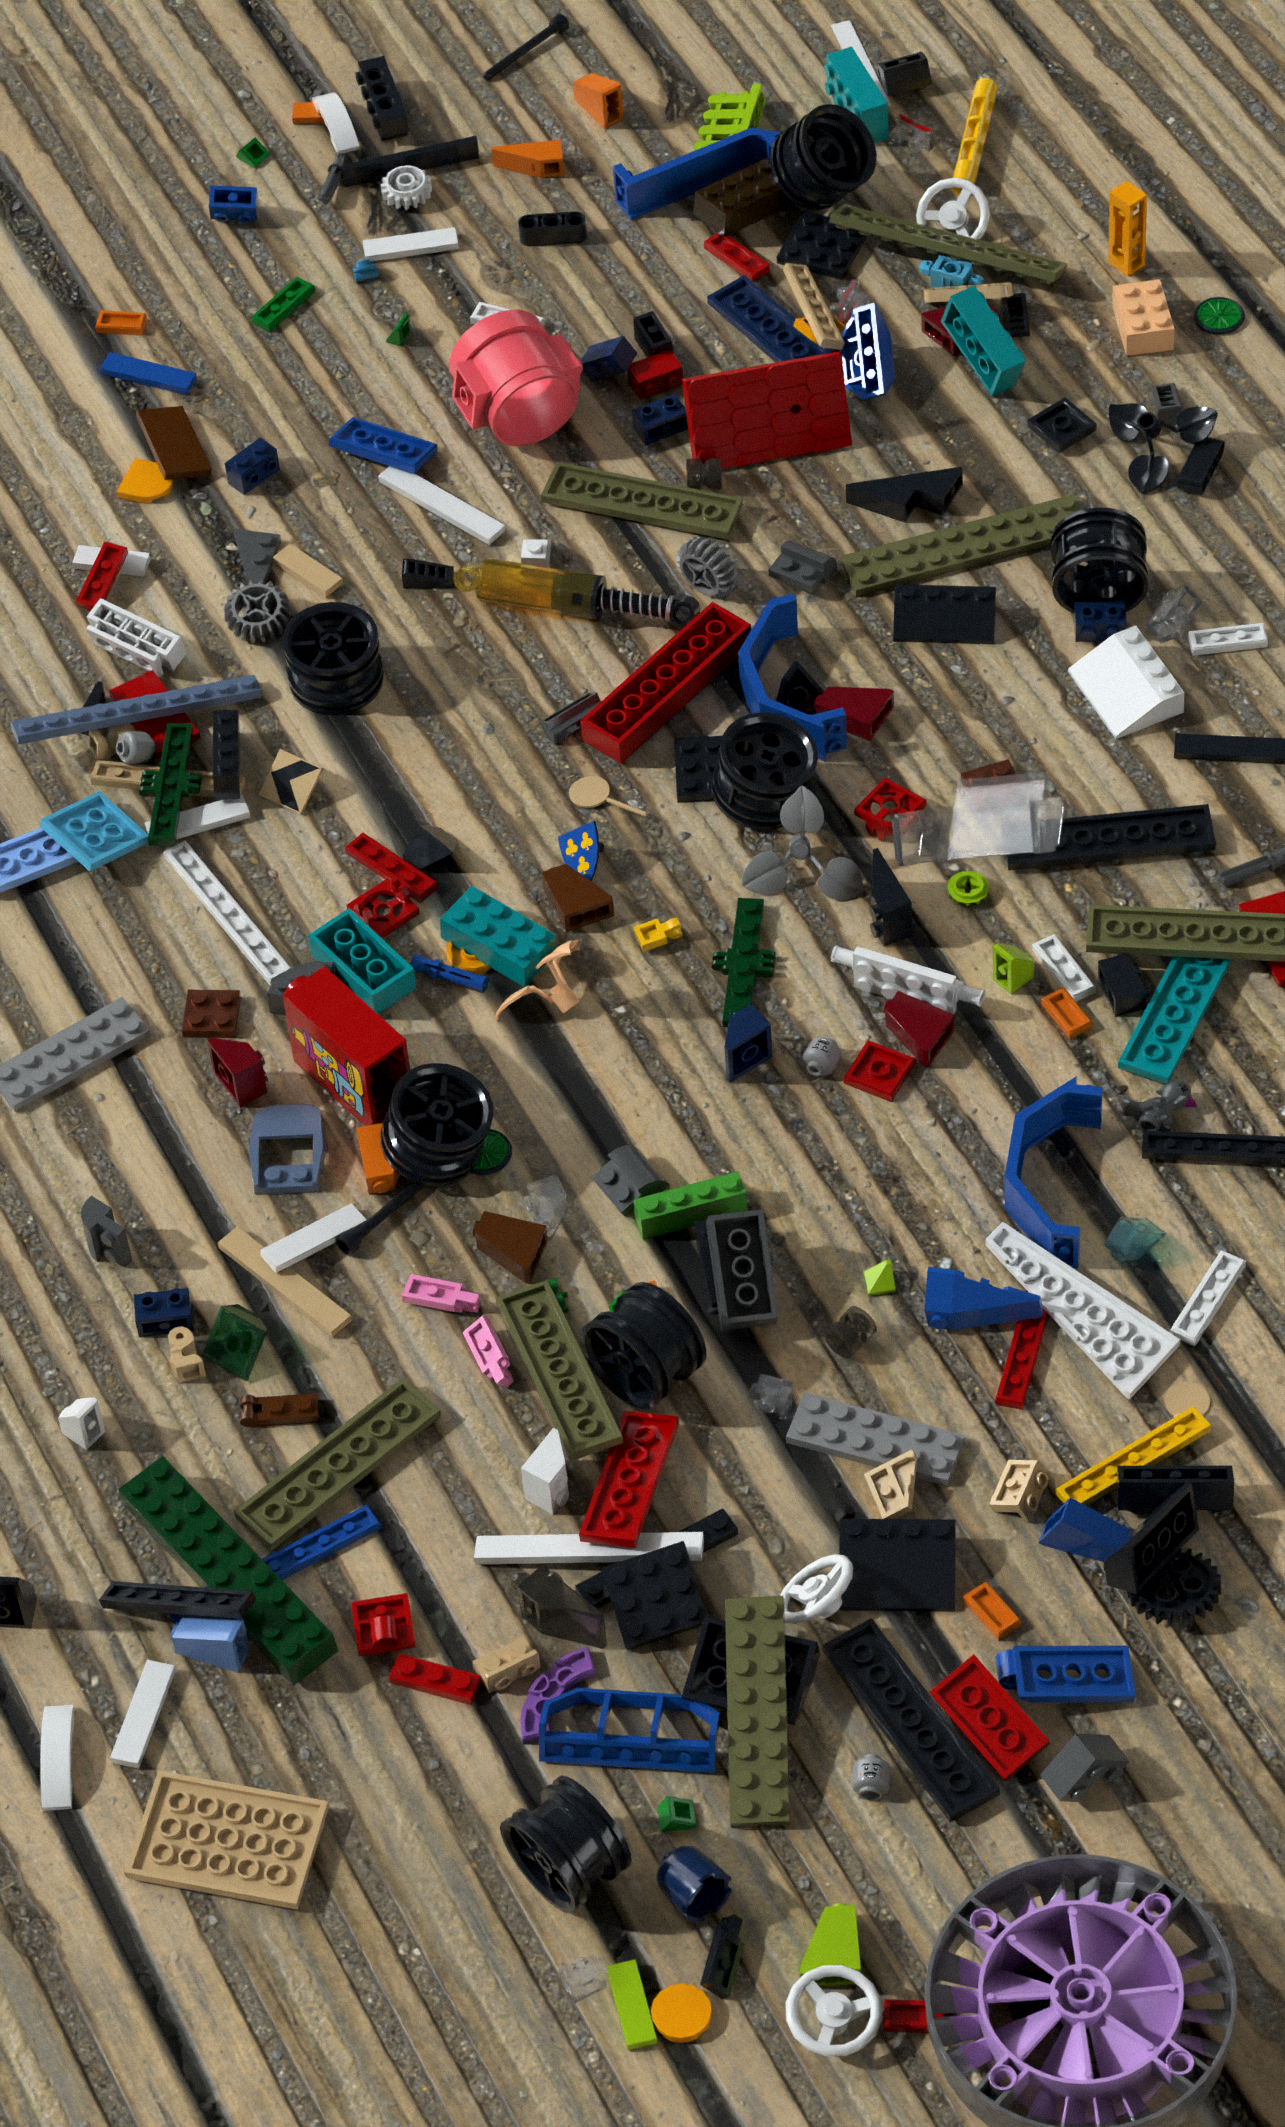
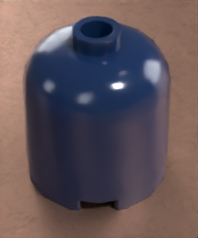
M681 1846L668 1852L663 1857L657 1871V1883L662 1893L693 1923L704 1921L702 1916L711 1910L717 1913L727 1902L732 1892V1889L728 1886L729 1881L732 1880L731 1877L704 1852L694 1846Z

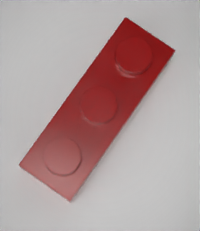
M716 233L704 241L705 250L741 275L748 277L752 282L770 272L769 263L728 235L723 238L719 233Z
M104 541L75 601L77 607L91 611L100 598L103 600L107 599L129 553L127 547Z
M399 1653L389 1675V1681L395 1685L472 1705L481 1684V1675Z

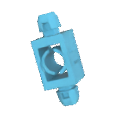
M939 254L935 263L924 260L919 266L920 273L930 276L931 287L934 288L984 284V278L973 273L972 263L952 259L946 255Z

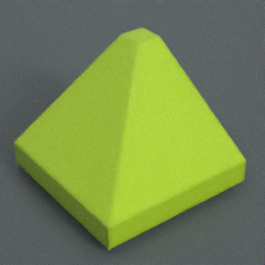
M891 1259L885 1260L864 1271L868 1296L896 1292Z

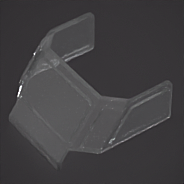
M1046 772L955 780L956 794L953 807L894 814V819H892L895 859L898 861L899 866L943 860L1031 852L1040 854L1056 851V846L1059 845L1064 806L1062 797L1044 798Z

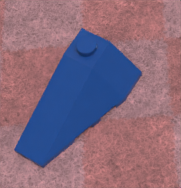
M928 1267L925 1296V1315L928 1327L940 1330H958L1043 1317L1044 1312L1041 1296L1010 1286L1000 1289L990 1285V1280L981 1278L980 1282L965 1278V1273L958 1270Z

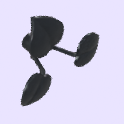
M1129 403L1121 405L1110 404L1109 406L1110 426L1118 439L1131 442L1138 437L1139 432L1146 437L1150 456L1140 455L1136 457L1128 468L1130 481L1141 493H1147L1158 488L1165 481L1169 473L1167 459L1164 456H1155L1152 438H1156L1160 434L1161 427L1174 433L1180 432L1181 439L1186 443L1197 444L1208 438L1218 417V412L1215 409L1209 407H1190L1184 409L1175 417V423L1178 427L1175 428L1166 424L1163 420L1158 421L1156 416L1148 412L1143 405Z

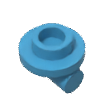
M369 259L357 262L356 268L352 269L356 283L379 277L375 263H370Z

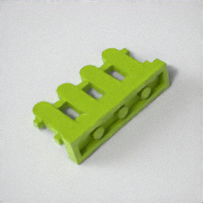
M752 84L750 93L743 91L741 94H726V91H721L720 94L711 95L708 98L709 107L715 110L704 112V121L710 125H704L699 128V136L705 141L696 142L693 146L694 151L719 141L714 139H724L749 128L758 129L766 103L762 84Z

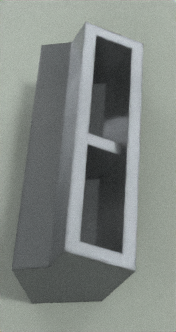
M588 692L541 720L539 723L545 736L556 745L581 730L580 720L601 702L598 694Z

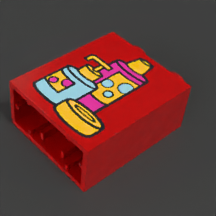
M325 966L309 977L302 975L295 978L283 994L294 1062L364 1126L383 1123L385 1115L389 1110L388 1107L395 1085L410 1070L406 1039Z

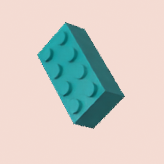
M848 47L826 54L827 64L824 65L827 82H825V89L827 94L833 97L834 104L847 108L856 114L870 131L874 143L888 139V103L854 49Z
M974 285L950 296L941 322L991 397L1016 386L1026 362L1025 356L1013 343L1010 333L999 322L998 315L990 309L983 293L979 292Z
M471 886L440 918L442 939L447 942L451 941L452 945L460 950L463 948L469 955H475L477 960L489 965L492 969L523 987H526L543 969L545 964L537 969L538 963L556 949V934L474 886Z
M350 908L308 935L311 956L317 961L333 962L335 976L377 1014L417 988L414 968Z

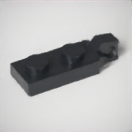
M735 1914L726 1918L723 1917L720 1926H717L700 1983L702 1987L721 1999L728 1998L731 1995L744 1946L741 1938L738 1937L743 1919Z

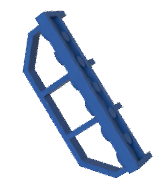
M576 1688L544 1702L539 1721V1761L715 1773L716 1741L720 1724V1713L709 1705L684 1700L681 1698L682 1694ZM577 1704L603 1705L597 1734L547 1730L551 1715ZM611 1706L655 1708L650 1737L605 1734ZM663 1710H688L711 1725L709 1741L658 1738Z

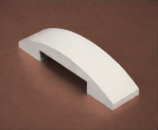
M333 92L312 97V102L318 114L322 115L330 132L331 142L337 154L359 150L360 146L352 122L339 96Z
M74 1705L44 1707L40 1755L42 1811L72 1809L71 1752L72 1733H74Z

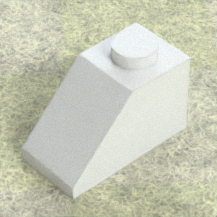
M551 539L523 540L521 552L523 578L548 579Z
M94 1397L77 1399L73 1404L66 1407L58 1417L62 1434L85 1450L105 1432L99 1403Z

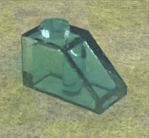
M1120 1217L1103 1245L1111 1250L1110 1254L1112 1257L1121 1262L1125 1260H1138L1162 1240L1166 1233L1147 1218Z

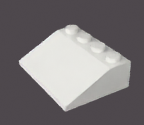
M1136 625L1113 634L1068 668V673L1115 739L1184 713L1185 692Z

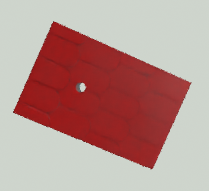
M833 352L682 379L694 471L709 472L733 466L739 467L777 458H788L851 446L852 438L850 435L851 429L842 354Z

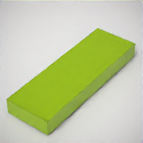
M636 1959L606 1966L627 2050L657 2044V2037Z

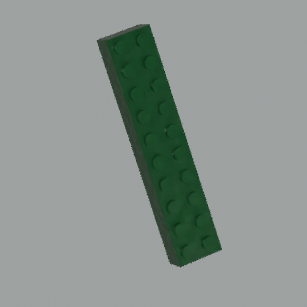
M164 1456L160 1457L118 1489L125 1508L200 1587L253 1591L256 1601L242 1618L244 1619L247 1637L293 1686L339 1651L333 1633Z

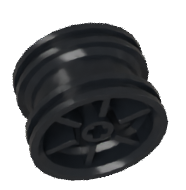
M833 104L816 107L803 116L798 123L788 127L777 136L770 151L772 173L782 192L800 207L819 211L830 208L844 198L847 193L854 191L867 182L874 173L877 160L874 140L864 122L847 108Z
M327 602L308 607L289 621L284 630L282 642L285 661L288 664L287 673L290 692L302 707L323 715H341L363 708L378 695L384 679L382 660L379 654L380 644L377 625L366 611L355 605L343 602Z
M430 1063L410 1069L399 1079L394 1087L388 1107L389 1110L385 1115L380 1131V1147L390 1166L401 1176L412 1182L425 1186H445L461 1181L477 1165L484 1140L491 1127L494 1111L490 1094L481 1081L460 1067L443 1063Z
M635 1283L618 1297L615 1304V1313L610 1311L601 1312L586 1324L581 1332L583 1352L598 1378L622 1401L643 1410L652 1409L670 1394L672 1379H687L706 1360L704 1338L691 1315L673 1296L651 1283Z
M561 1775L553 1781L552 1785L550 1784L542 1789L540 1794L541 1805L532 1812L523 1808L516 1810L512 1817L506 1818L501 1822L500 1832L510 1856L530 1884L554 1907L570 1914L576 1911L580 1904L590 1899V1885L599 1877L606 1880L615 1879L619 1876L620 1871L630 1867L632 1858L622 1832L606 1809L585 1787L572 1778Z

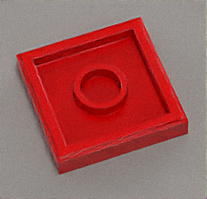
M867 1040L844 1076V1084L892 1102L914 1068L916 1058Z

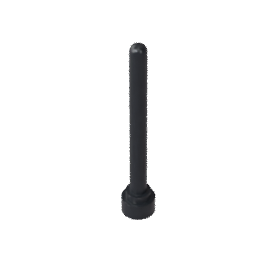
M561 13L551 18L547 28L483 73L484 80L492 79L551 35L565 32L570 27L567 18Z
M412 1182L355 1231L344 1232L336 1239L339 1249L344 1254L351 1256L359 1249L361 1239L425 1185Z

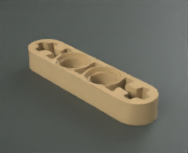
M1012 283L975 285L986 299L1013 296ZM974 285L924 289V302L949 301L950 296Z

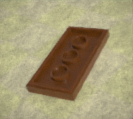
M183 406L137 410L136 418L164 480L211 476L212 468Z

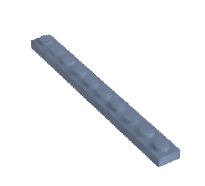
M255 675L242 676L240 678L169 690L157 694H148L131 699H122L105 704H96L79 709L75 708L58 713L11 721V730L19 745L262 698V689Z

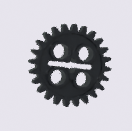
M1191 1548L1185 1553H1181L1180 1549L1137 1594L1127 1591V1595L1130 1598L1131 1606H1136L1137 1614L1145 1612L1146 1620L1156 1617V1624H1159L1165 1619L1168 1626L1172 1625L1173 1620H1177L1180 1626H1182L1184 1619L1194 1623L1195 1615L1204 1618L1205 1610L1213 1611V1603H1219V1595H1221V1575L1218 1574L1217 1566L1211 1565L1210 1558L1203 1560L1201 1552L1193 1556Z

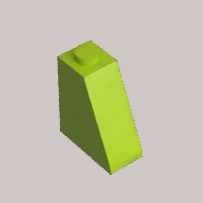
M837 1903L824 1908L799 1968L800 1977L804 1973L823 1965H843L861 1972L855 1905ZM840 1976L824 1977L815 1981L819 1987L856 1984Z

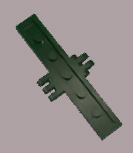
M167 723L159 771L142 772L139 795L155 797L148 835L149 846H175L182 798L188 797L190 794L200 793L202 778L187 771L193 736L192 723Z
M738 898L732 948H726L724 952L713 953L711 968L721 971L724 975H728L722 1019L723 1027H728L729 1019L736 1011L752 1004L755 978L774 976L773 968L775 967L776 952L772 950H759L764 899Z

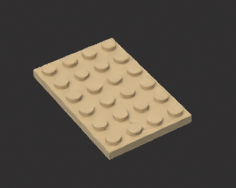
M158 1770L125 1869L126 1878L298 1910L328 1813V1801Z

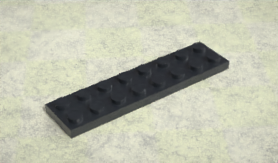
M1208 804L1002 824V836L1008 871L1216 850V840Z
M872 1618L822 1645L824 1654L950 1823L1000 1795L998 1785Z

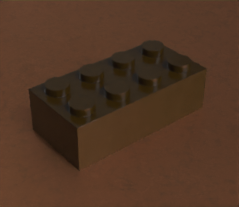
M765 158L695 191L693 214L724 238L795 203L782 192L773 176L770 160Z

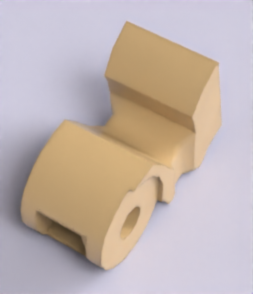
M132 724L112 726L106 737L102 735L99 729L89 731V748L96 759L108 761L111 756H118L116 744L123 733L135 731Z
M186 1327L172 1329L168 1334V1342L171 1352V1359L169 1361L173 1376L178 1379L179 1383L206 1377L203 1360L197 1355L193 1333Z

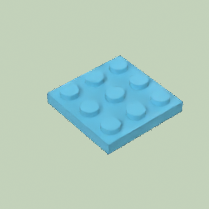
M101 791L42 818L40 827L89 872L148 843L149 834Z

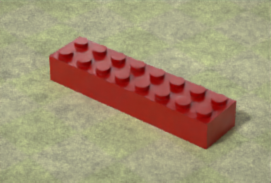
M712 601L580 720L582 741L618 763H623L738 658V652L751 632V624Z

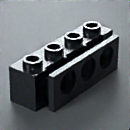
M381 56L357 62L358 72H355L358 86L362 85L361 93L363 100H366L368 113L372 116L374 128L378 131L381 141L408 135L407 114L385 57Z

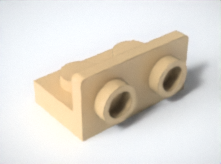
M1008 1460L989 1503L994 1512H1018L1024 1522L1031 1521L1049 1480L1048 1475L1038 1460Z
M524 1636L472 1661L473 1668L478 1675H481V1681L489 1693L497 1689H504L511 1682L521 1677H528L541 1668L539 1653L536 1649L532 1650Z

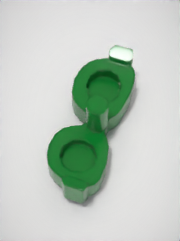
M557 1278L548 1279L563 1313H568L569 1309L565 1307L563 1298L568 1297V1293L558 1292Z

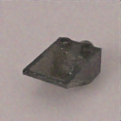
M541 1565L531 1575L525 1571H519L511 1577L510 1586L519 1595L521 1617L541 1634L604 1649L607 1646L604 1614L565 1584L556 1571H549L545 1566Z

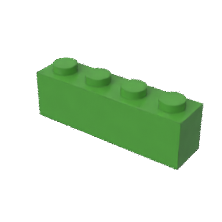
M739 1172L633 1199L635 1220L643 1240L693 1227L694 1222L707 1220L710 1215L747 1211L746 1190Z

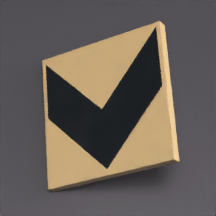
M280 749L260 790L259 796L302 815L323 768Z

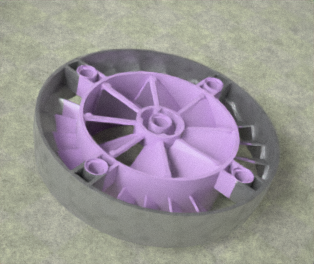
M1086 1854L1058 1855L1025 1862L999 1873L972 1891L957 1906L938 1934L931 1951L925 1984L926 2019L939 2065L949 2085L964 2105L989 2127H1058L1052 2125L1053 2119L1062 2121L1061 2127H1086L1085 2123L1096 2122L1097 2127H1177L1202 2104L1211 2092L1225 2063L1235 2030L1237 2006L1236 1977L1229 1951L1216 1925L1200 1905L1176 1884L1149 1869L1120 1859ZM1065 1892H1075V1900L1067 1901ZM1098 1893L1110 1895L1108 1904L1097 1902ZM1041 1896L1044 1906L1037 1908L1033 1898ZM1131 1901L1139 1904L1132 1913L1126 1911ZM1009 1908L1016 1920L1010 1924L997 1913ZM1172 1923L1182 1930L1197 1946V1948L1177 1959L1168 1944L1161 1937ZM988 1926L990 1928L986 1930H981L978 1927ZM966 1939L986 1953L982 1965L955 1955ZM1065 1952H1074L1076 1964L1069 1965ZM1034 1962L1054 1978L1051 1984H1047L1015 1974L1014 1972L1020 1971L1025 1966ZM1206 1962L1209 1963L1215 1974L1214 1977L1183 1985L1181 1971ZM941 1981L978 1988V1990L942 1985ZM1222 1994L1225 2009L1183 2010L1184 1996ZM1082 1995L1087 1998L1084 2000H1078L1074 1997ZM1050 1999V2007L996 2030H993L990 2024L989 2016L994 2003ZM944 2013H978L972 2015L949 2016L938 2018L935 2017V2014ZM1182 2020L1225 2026L1223 2043L1182 2034ZM1059 2021L1064 2026L1041 2070L1039 2071L1026 2064L1024 2059ZM1086 2029L1090 2031L1100 2073L1099 2079H1094ZM981 2037V2039L949 2050H945L944 2048L948 2045ZM1183 2047H1186L1188 2049L1211 2057L1215 2060L1209 2067L1201 2060L1196 2058L1194 2055L1189 2053L1187 2050H1185ZM988 2063L991 2070L976 2087L963 2076ZM1183 2067L1186 2070L1182 2072H1177L1173 2068ZM1163 2083L1182 2095L1172 2104L1153 2114L1144 2103L1158 2091ZM1014 2100L1030 2109L1026 2118L1007 2110ZM1129 2113L1132 2122L1120 2125L1117 2117Z

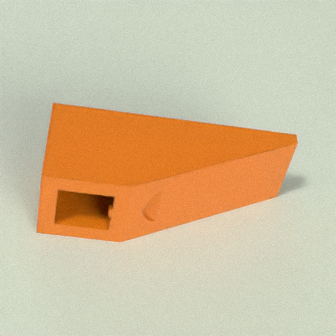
M561 139L491 147L493 167L539 178L564 176Z

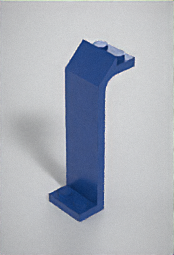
M749 128L633 176L630 170L627 171L621 163L613 166L615 201L630 220L691 196L695 194V191L765 158L770 160L772 144L782 132Z

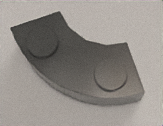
M313 961L293 967L281 974L272 983L267 992L270 1013L286 1016L283 994L288 985L299 976L305 975L309 977L323 966L335 975L333 962Z

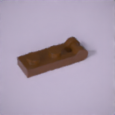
M318 1393L267 1397L244 1395L240 1398V1408L243 1410L240 1414V1424L244 1427L319 1423ZM262 1410V1413H255L254 1411Z

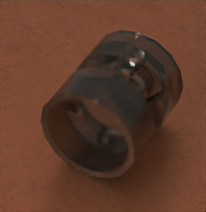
M700 458L686 460L687 487L702 490L703 486L706 485L711 490H722L721 458H710L705 463Z
M851 1306L839 1318L840 1321L835 1322L824 1334L829 1347L845 1359H850L862 1347V1343H866L877 1332V1326L871 1316L856 1306Z

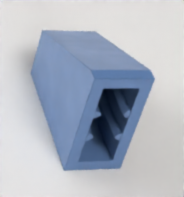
M183 1615L180 1623L175 1624L171 1632L175 1653L239 1673L250 1651L244 1619Z

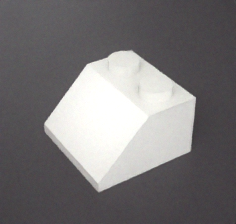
M555 1428L549 1432L521 1467L525 1500L551 1514H554L559 1506L563 1507L570 1495L559 1432Z

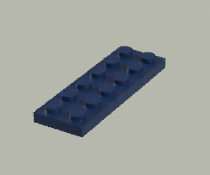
M745 275L707 296V303L775 363L833 353V350L830 348L820 347L819 344L811 341L793 327L795 318Z

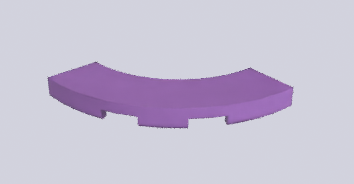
M589 1647L578 1649L557 1659L553 1666L544 1673H541L528 1690L529 1693L521 1711L520 1724L523 1744L539 1741V1721L545 1701L564 1694L580 1681L596 1676ZM551 1715L550 1718H549V1722H548V1726H547V1730H548V1731H551V1730H550V1723H551V1717H552V1715Z

